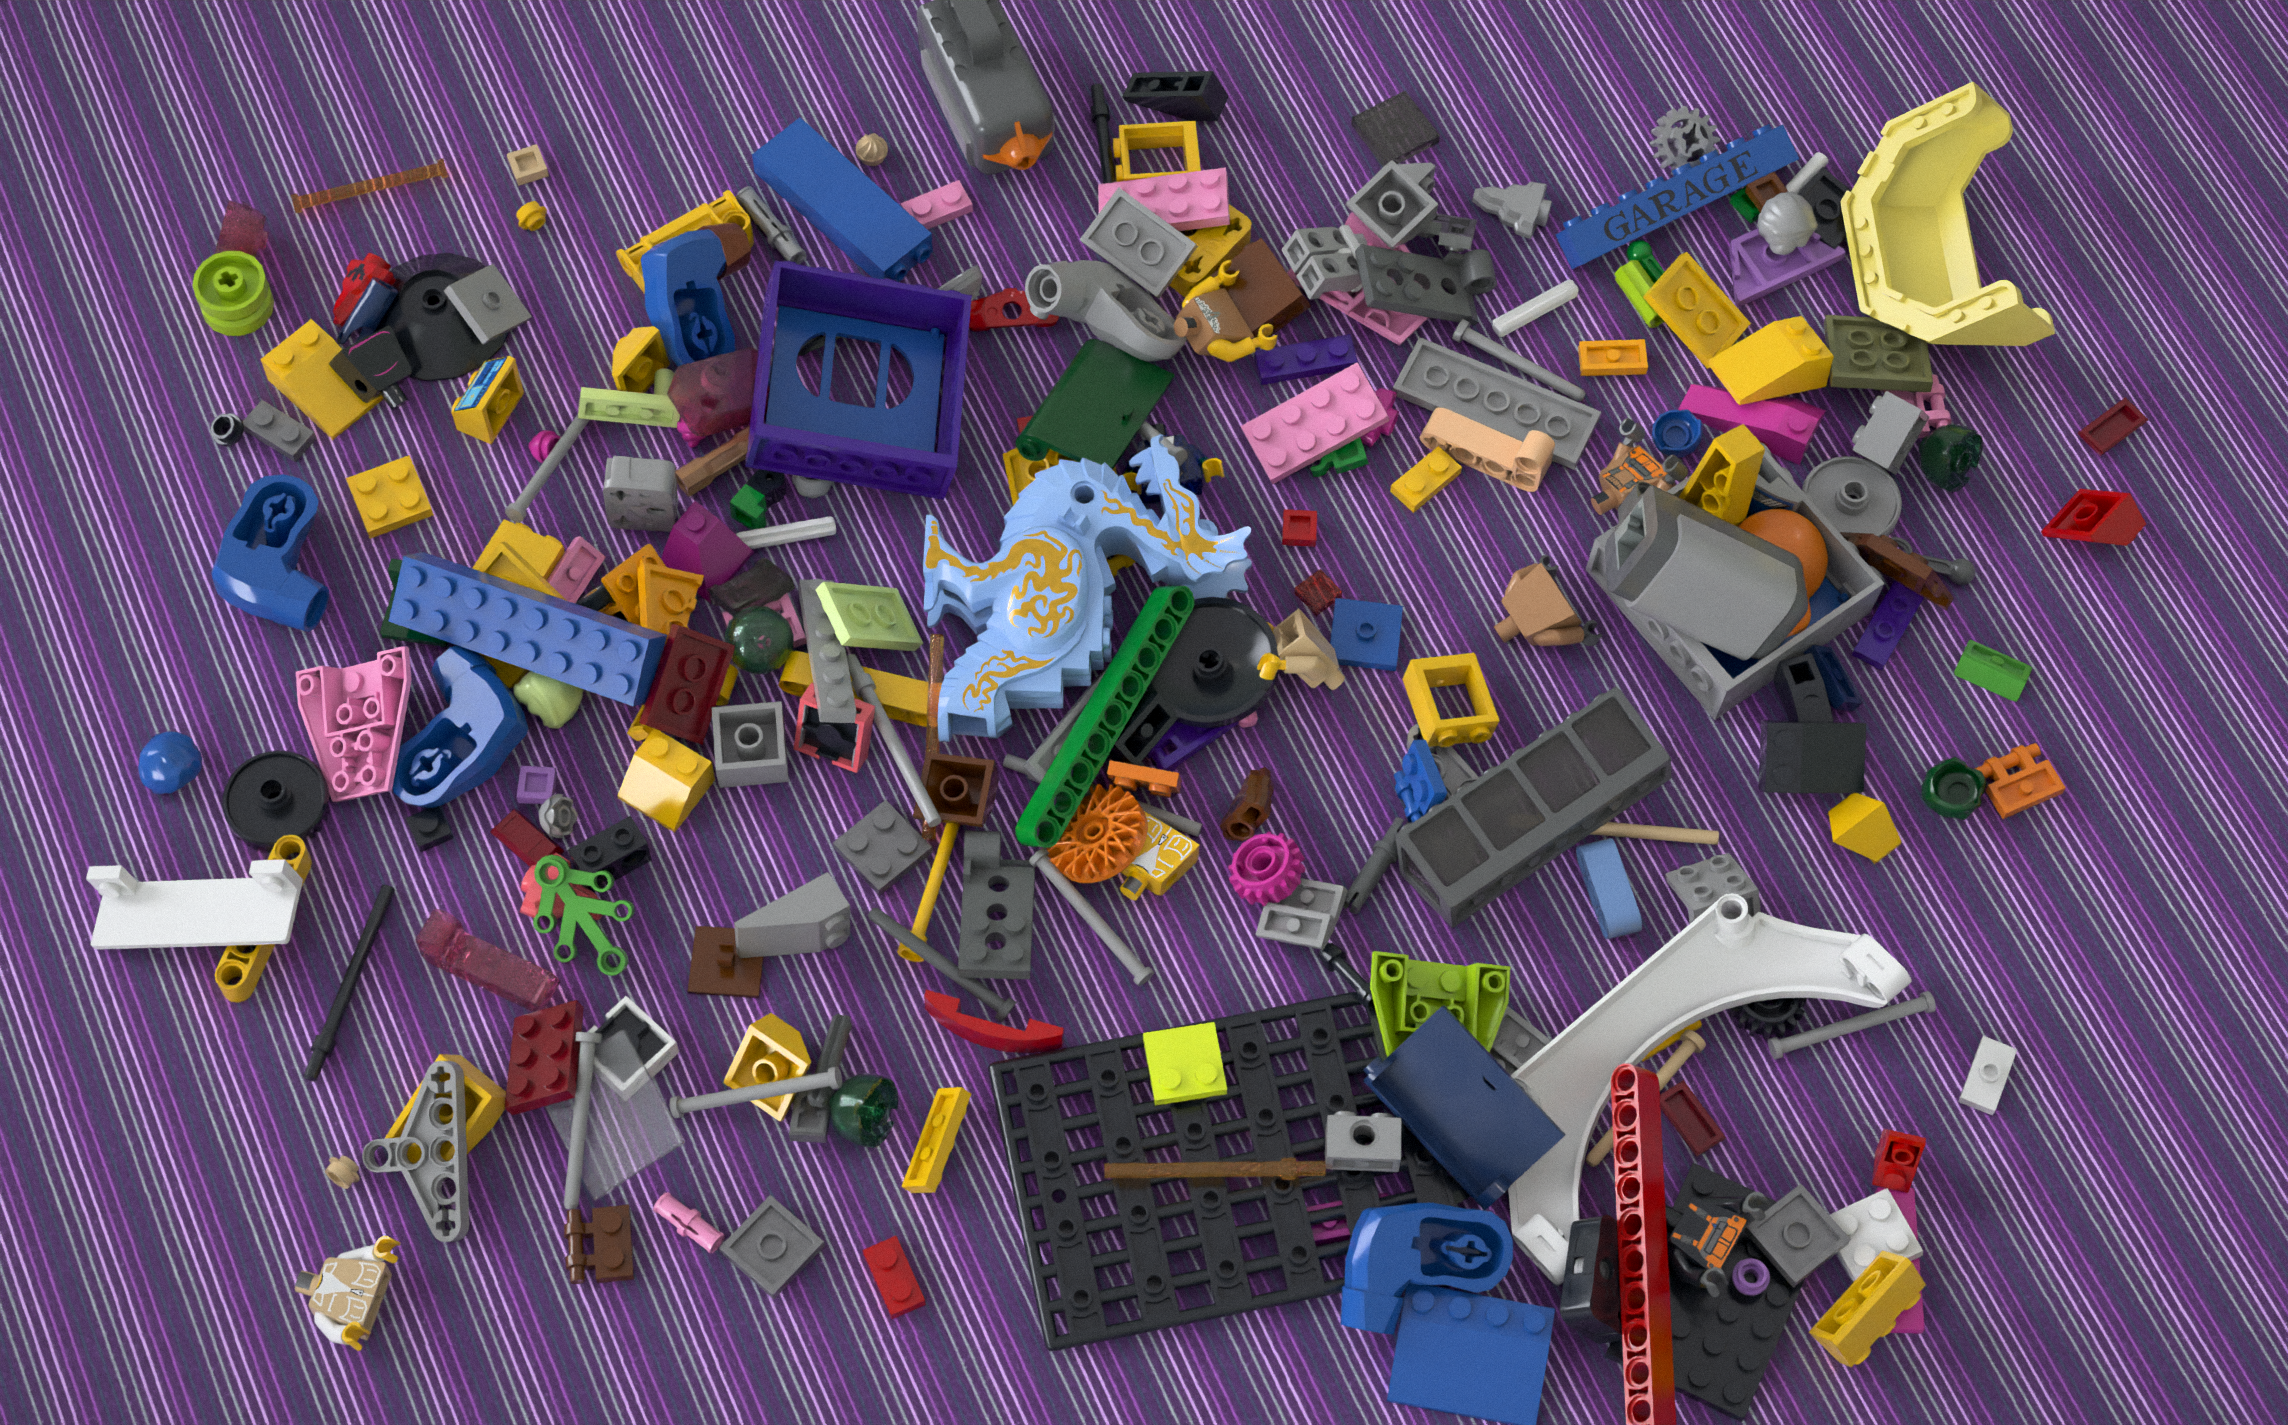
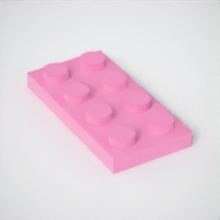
M1226 167L1098 184L1099 213L1119 187L1178 231L1230 225Z
M1357 362L1240 427L1273 485L1390 420Z

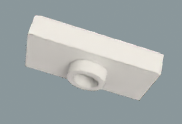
M1983 1036L1958 1102L1993 1116L2017 1049Z

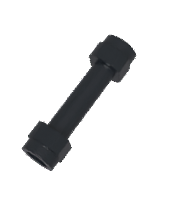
M1334 943L1326 944L1325 948L1320 950L1318 954L1323 965L1328 971L1333 972L1336 970L1357 992V999L1363 1007L1368 1008L1370 1011H1375L1370 982L1367 983L1346 961V953L1339 946H1336Z

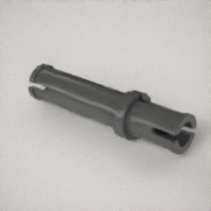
M1396 817L1383 839L1376 841L1373 846L1374 852L1349 887L1343 907L1347 909L1352 900L1356 898L1351 905V913L1358 914L1361 911L1362 906L1389 865L1398 860L1396 834L1401 829L1404 819Z

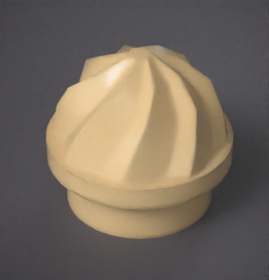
M875 133L865 134L856 144V155L865 165H879L887 156L888 146L886 141Z

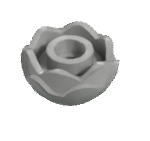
M797 475L792 476V483L799 494L809 498L824 496L834 483V481L812 479Z
M563 794L549 797L539 810L541 827L547 834L555 838H563L564 835H569L573 832V825L577 820V812L573 808V800L563 797Z

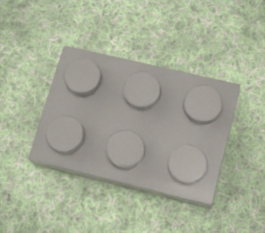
M1119 187L1080 238L1083 244L1158 299L1198 247L1196 243Z

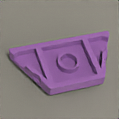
M1758 228L1731 240L1729 246L1735 305L1739 308L1842 261L1846 252L1839 246L1833 249L1820 241L1821 236L1813 232L1804 247H1796L1792 253L1787 255L1773 253L1768 242L1759 234Z

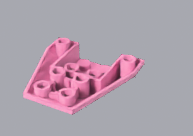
M402 646L377 652V660L341 669L322 665L297 671L298 707L321 771L327 782L332 802L338 803L392 791L411 687L409 647Z

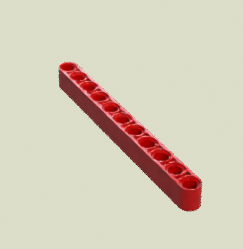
M1623 1063L1616 1067L1611 1076V1102L1626 1425H1676L1659 1079L1650 1070L1629 1063Z

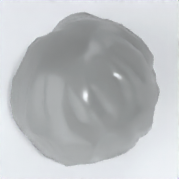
M1793 191L1779 193L1774 198L1767 200L1759 214L1757 224L1759 234L1768 242L1772 252L1779 255H1787L1792 253L1796 247H1804L1818 227L1810 204Z

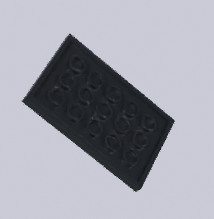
M1693 1163L1673 1208L1684 1213L1692 1198L1701 1199L1702 1197L1727 1196L1747 1198L1749 1194L1755 1191ZM1766 1197L1770 1205H1759L1757 1208L1765 1212L1777 1201ZM1750 1213L1746 1216L1750 1218L1747 1225L1755 1220ZM1667 1231V1242L1672 1234ZM1744 1231L1722 1269L1729 1282L1728 1285L1722 1282L1715 1284L1720 1291L1717 1297H1712L1707 1288H1700L1681 1281L1668 1260L1675 1391L1741 1423L1745 1418L1805 1281L1804 1279L1795 1287H1792ZM1743 1259H1757L1765 1264L1769 1271V1284L1758 1295H1745L1738 1291L1733 1284V1269ZM1752 1273L1744 1274L1747 1282H1757L1755 1275ZM1622 1340L1611 1342L1604 1357L1623 1366Z

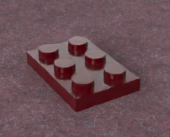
M672 624L639 723L703 745L712 718V707L716 706L736 646L686 627Z
M577 1000L514 1018L504 1107L512 1116L575 1098L580 1042L575 1040L576 1032H582L584 1007Z

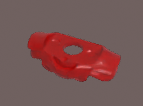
M1017 288L1003 289L1002 292L971 301L969 329L974 332L989 331L991 328L1052 327L1058 322L1059 316L1050 314L1045 320L1036 317L1030 311L1031 306L1027 301L1025 291H1019ZM1010 303L1017 304L1022 310L1021 315L1016 319L1006 318L1002 313L1005 305Z

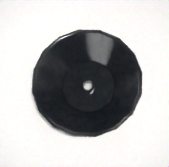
M452 253L421 255L394 267L390 271L396 280L392 286L398 290V294L375 332L390 325L412 369V374L409 377L423 381L456 379L480 368L485 361L490 360L503 347L509 332L483 345L444 292L449 285L487 267L477 259ZM434 302H438V304H436V305H432V306L430 305V304H432V303H434Z

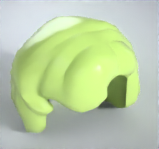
M529 671L519 683L514 685L513 689L514 696L518 702L526 705L531 714L540 716L544 726L559 729L574 717L583 696L582 688L533 671Z

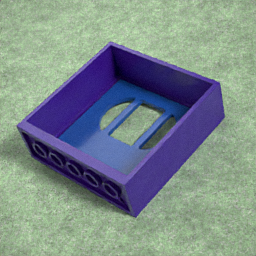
M775 261L764 297L745 467L944 500L956 472L958 462L972 295L961 294L956 290L944 291L933 289L922 284L899 283L888 278L865 277L859 273L837 272L826 267L803 266L792 261ZM776 307H778L772 365H770ZM823 335L825 341L819 396L815 397L802 384L798 376L796 360L799 351L808 341ZM837 336L878 343L880 345L874 408L834 402L829 399L835 338ZM944 336H945V337H946L945 360H944V371H943V382H942V394H941V405H940V416H939V428H938L937 450H936V453H935V452H934V447H935V435H936V424H937V413H938V402H939V390H940V379H941V368H942L943 345H944ZM893 347L907 360L912 371L913 386L910 394L901 404L891 409H886L890 350ZM769 386V395H768V404H767V412H766V421H765V424H763V422H764V414H765V405H766V396H767V387Z

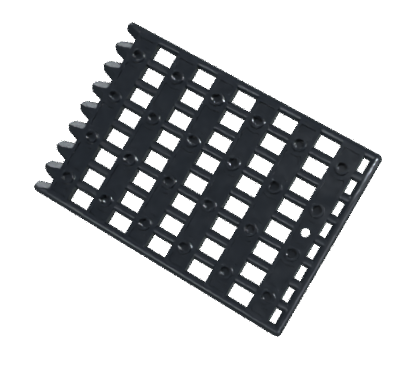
M1356 991L1159 1029L1166 1030L1215 1022L1216 1033L1225 1031L1229 1051L1220 1052L1223 1066L1233 1064L1237 1084L1227 1085L1226 1095L1156 1106L1154 1100L1132 1104L1128 1085L1151 1081L1149 1069L1147 1066L1125 1071L1121 1052L1143 1048V1033L990 1063L988 1074L1043 1339L1047 1350L1054 1352L1342 1293L1345 1277L1324 1281L1319 1261L1347 1255L1353 1229L1363 1210L1372 1207L1396 1206L1410 1203H1437L1456 1207V1204L1471 1197L1452 1176H1448L1447 1170L1402 1122L1401 1149L1403 1157H1401L1398 1172H1408L1412 1191L1383 1197L1378 1196L1374 1177L1398 1172L1332 1169L1333 1171L1303 1177L1298 1176L1295 1157L1325 1152L1328 1115H1334L1340 1111H1349L1358 1116V1109L1384 1104L1374 1092L1353 1096L1348 1077L1365 1073L1363 1070L1377 1056L1345 1062L1340 1043L1373 1037L1377 1055L1385 1060L1387 1054L1376 1010L1370 1011L1368 1008H1365L1369 1023L1336 1029L1332 1010L1362 1005L1357 999ZM1295 1018L1299 1037L1266 1043L1262 1024ZM1303 1051L1308 1070L1274 1076L1270 1057ZM1081 1059L1085 1060L1088 1078L1054 1085L1051 1065ZM1014 1073L1018 1092L1007 1094L1004 1075ZM1308 1084L1312 1085L1316 1103L1282 1110L1278 1090ZM1092 1092L1096 1112L1061 1118L1057 1099ZM1241 1098L1245 1117L1211 1124L1207 1104ZM1021 1106L1025 1126L1014 1128L1010 1108ZM1170 1112L1174 1127L1173 1132L1140 1138L1136 1118ZM1320 1118L1324 1137L1290 1143L1286 1124ZM1099 1126L1103 1141L1102 1146L1068 1152L1065 1132ZM1249 1131L1253 1151L1219 1158L1215 1138ZM1366 1135L1354 1137V1140L1363 1146H1366L1365 1143L1372 1142L1371 1138ZM1028 1140L1032 1159L1021 1161L1018 1142ZM1178 1145L1182 1165L1148 1172L1143 1152ZM1107 1160L1110 1180L1076 1186L1072 1166ZM1257 1165L1261 1185L1227 1192L1223 1172ZM1035 1174L1039 1194H1028L1025 1180L1026 1175ZM1186 1179L1189 1200L1155 1206L1151 1186ZM1333 1185L1337 1186L1342 1205L1307 1212L1303 1196L1304 1191ZM1055 1192H1063L1066 1195V1199L1061 1203L1055 1202L1052 1199ZM1114 1194L1118 1214L1083 1221L1080 1200ZM1265 1199L1269 1220L1235 1226L1231 1206ZM1042 1208L1046 1228L1036 1230L1032 1210ZM1194 1214L1198 1234L1163 1241L1159 1220ZM1345 1219L1350 1233L1349 1240L1320 1246L1315 1245L1311 1226ZM1122 1228L1125 1249L1091 1255L1087 1235ZM1269 1234L1274 1235L1278 1254L1243 1261L1239 1240ZM1050 1243L1054 1263L1043 1265L1039 1245ZM1202 1249L1206 1269L1171 1275L1167 1255ZM1125 1263L1130 1264L1134 1283L1098 1290L1094 1270ZM1282 1269L1286 1289L1251 1295L1247 1275ZM1057 1277L1061 1298L1051 1300L1046 1279ZM1210 1284L1214 1304L1179 1311L1175 1290ZM1137 1298L1141 1319L1106 1325L1102 1305ZM1054 1314H1065L1069 1333L1058 1335Z

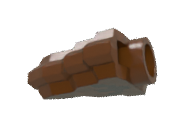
M1266 767L1259 770H1250L1245 778L1240 792L1232 801L1228 812L1219 825L1223 831L1224 838L1233 841L1248 840L1254 836L1256 829L1269 817L1274 783L1271 780V771Z

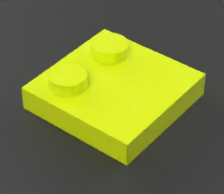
M1215 1022L1143 1033L1155 1106L1227 1094Z

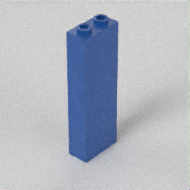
M800 117L752 154L754 172L872 278H888L900 282L910 269L918 263L925 262L933 252L932 233Z

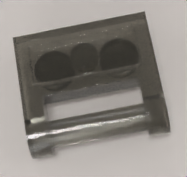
M764 557L756 561L755 566L721 585H712L706 589V592L714 606L719 605L735 619L739 620L750 616L755 610L782 598L784 594L795 589L792 577Z

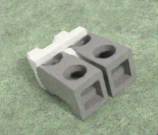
M1341 225L1339 229L1336 227L1296 229L1281 249L1294 273H1298L1296 277L1309 299L1320 298L1324 292L1337 290L1341 292H1358L1362 289L1355 250L1361 244L1367 245V241L1363 234H1354L1349 225Z

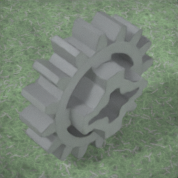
M1687 106L1678 109V112L1674 108L1666 113L1667 117H1660L1657 120L1659 126L1651 131L1653 135L1657 136V139L1650 142V146L1658 148V152L1653 155V158L1661 157L1664 160L1660 166L1662 169L1671 166V175H1673L1672 170L1687 163H1690L1692 168L1701 164L1699 158L1696 161L1687 162L1691 156L1698 155L1701 157L1714 150H1717L1719 154V150L1714 148L1713 145L1720 142V138L1712 134L1717 129V126H1709L1707 124L1710 118L1709 115L1700 118L1698 108L1693 109L1690 113ZM1683 122V125L1679 128H1671L1674 123Z

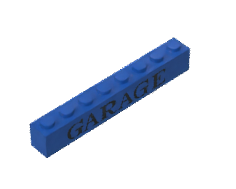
M1770 124L1753 131L1754 138L1745 142L1743 137L1726 144L1725 146L1728 151L1718 155L1717 150H1714L1699 157L1701 164L1693 168L1690 163H1687L1672 170L1674 177L1664 181L1663 176H1660L1646 183V191L1637 194L1636 190L1633 189L1617 197L1620 203L1610 207L1609 203L1606 202L1590 210L1592 217L1583 220L1581 215L1563 223L1565 230L1555 235L1571 269L1581 266L1798 160L1799 157L1784 125L1782 124L1774 129L1771 128Z

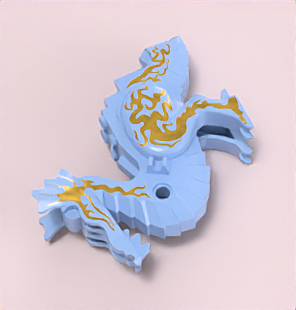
M1163 434L1152 437L1150 440L1151 447L1139 452L1129 461L1131 467L1141 466L1135 479L1136 484L1150 482L1146 494L1148 496L1159 495L1163 512L1161 520L1152 509L1146 510L1137 493H1131L1123 475L1118 476L1105 462L1100 465L1083 457L1081 462L1059 459L1058 465L1035 473V480L1018 494V501L1004 517L1005 529L1000 539V551L986 562H971L959 554L942 538L938 520L932 515H926L923 574L925 578L924 612H928L927 627L933 628L937 626L945 613H952L961 617L973 632L978 635V642L966 648V654L954 661L955 667L944 676L938 703L939 742H950L952 734L998 739L1013 727L1009 709L1063 708L1064 687L1091 685L1092 670H1104V662H1111L1112 659L1110 630H1113L1112 596L1108 595L1116 590V584L1106 560L1109 556L1120 554L1132 558L1146 570L1152 583L1162 580L1168 585L1186 586L1192 591L1194 599L1206 597L1226 598L1230 591L1248 592L1244 573L1252 567V562L1247 558L1248 554L1244 550L1243 545L1245 540L1251 535V528L1247 526L1235 532L1218 536L1217 527L1212 521L1200 519L1198 498L1193 492L1180 486L1179 465L1175 457L1168 454V448L1164 447L1161 443Z

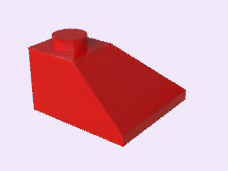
M2079 489L2042 529L2041 533L2043 537L2127 546L2136 538V535L2143 529L2146 522L2130 493Z

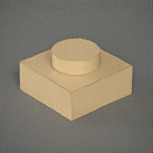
M537 144L507 154L509 165L518 186L549 176Z

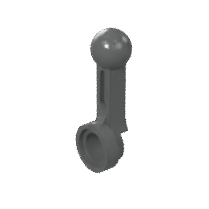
M1899 537L1891 538L1898 543V547L1905 553L1910 554L1913 552L1906 540ZM1921 555L1929 562L1928 566L1933 568L1936 574L1949 577L1957 585H1966L1975 577V567L1967 559L1959 558L1952 562Z

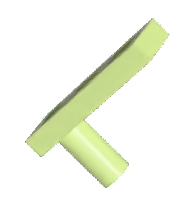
M670 369L657 370L654 377V394L581 387L578 418L677 428V421L680 420L682 397L674 396L675 374Z

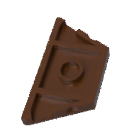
M1840 532L1847 541L1852 542L1857 547L1860 556L1869 566H1873L1877 571L1947 611L1954 598L1933 568L1928 566L1929 562L1924 557L1914 552L1910 554L1905 553L1897 548L1899 545L1896 541L1885 535L1878 537L1873 533Z

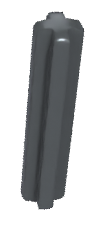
M836 1014L832 1017L814 1074L828 1072L830 1067L837 1066L839 1068L852 1027L851 1018L848 1015ZM831 1086L809 1090L807 1095L808 1103L813 1107H825L830 1097Z

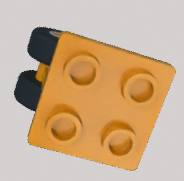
M647 544L602 577L601 582L603 584L585 594L576 604L640 626L637 568L644 562L663 567L666 566L653 546Z

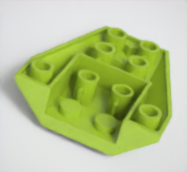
M1373 951L1370 990L1387 1057L1443 1005L1490 1052L1509 1003L1511 967L1483 963L1463 966L1410 960L1409 955Z

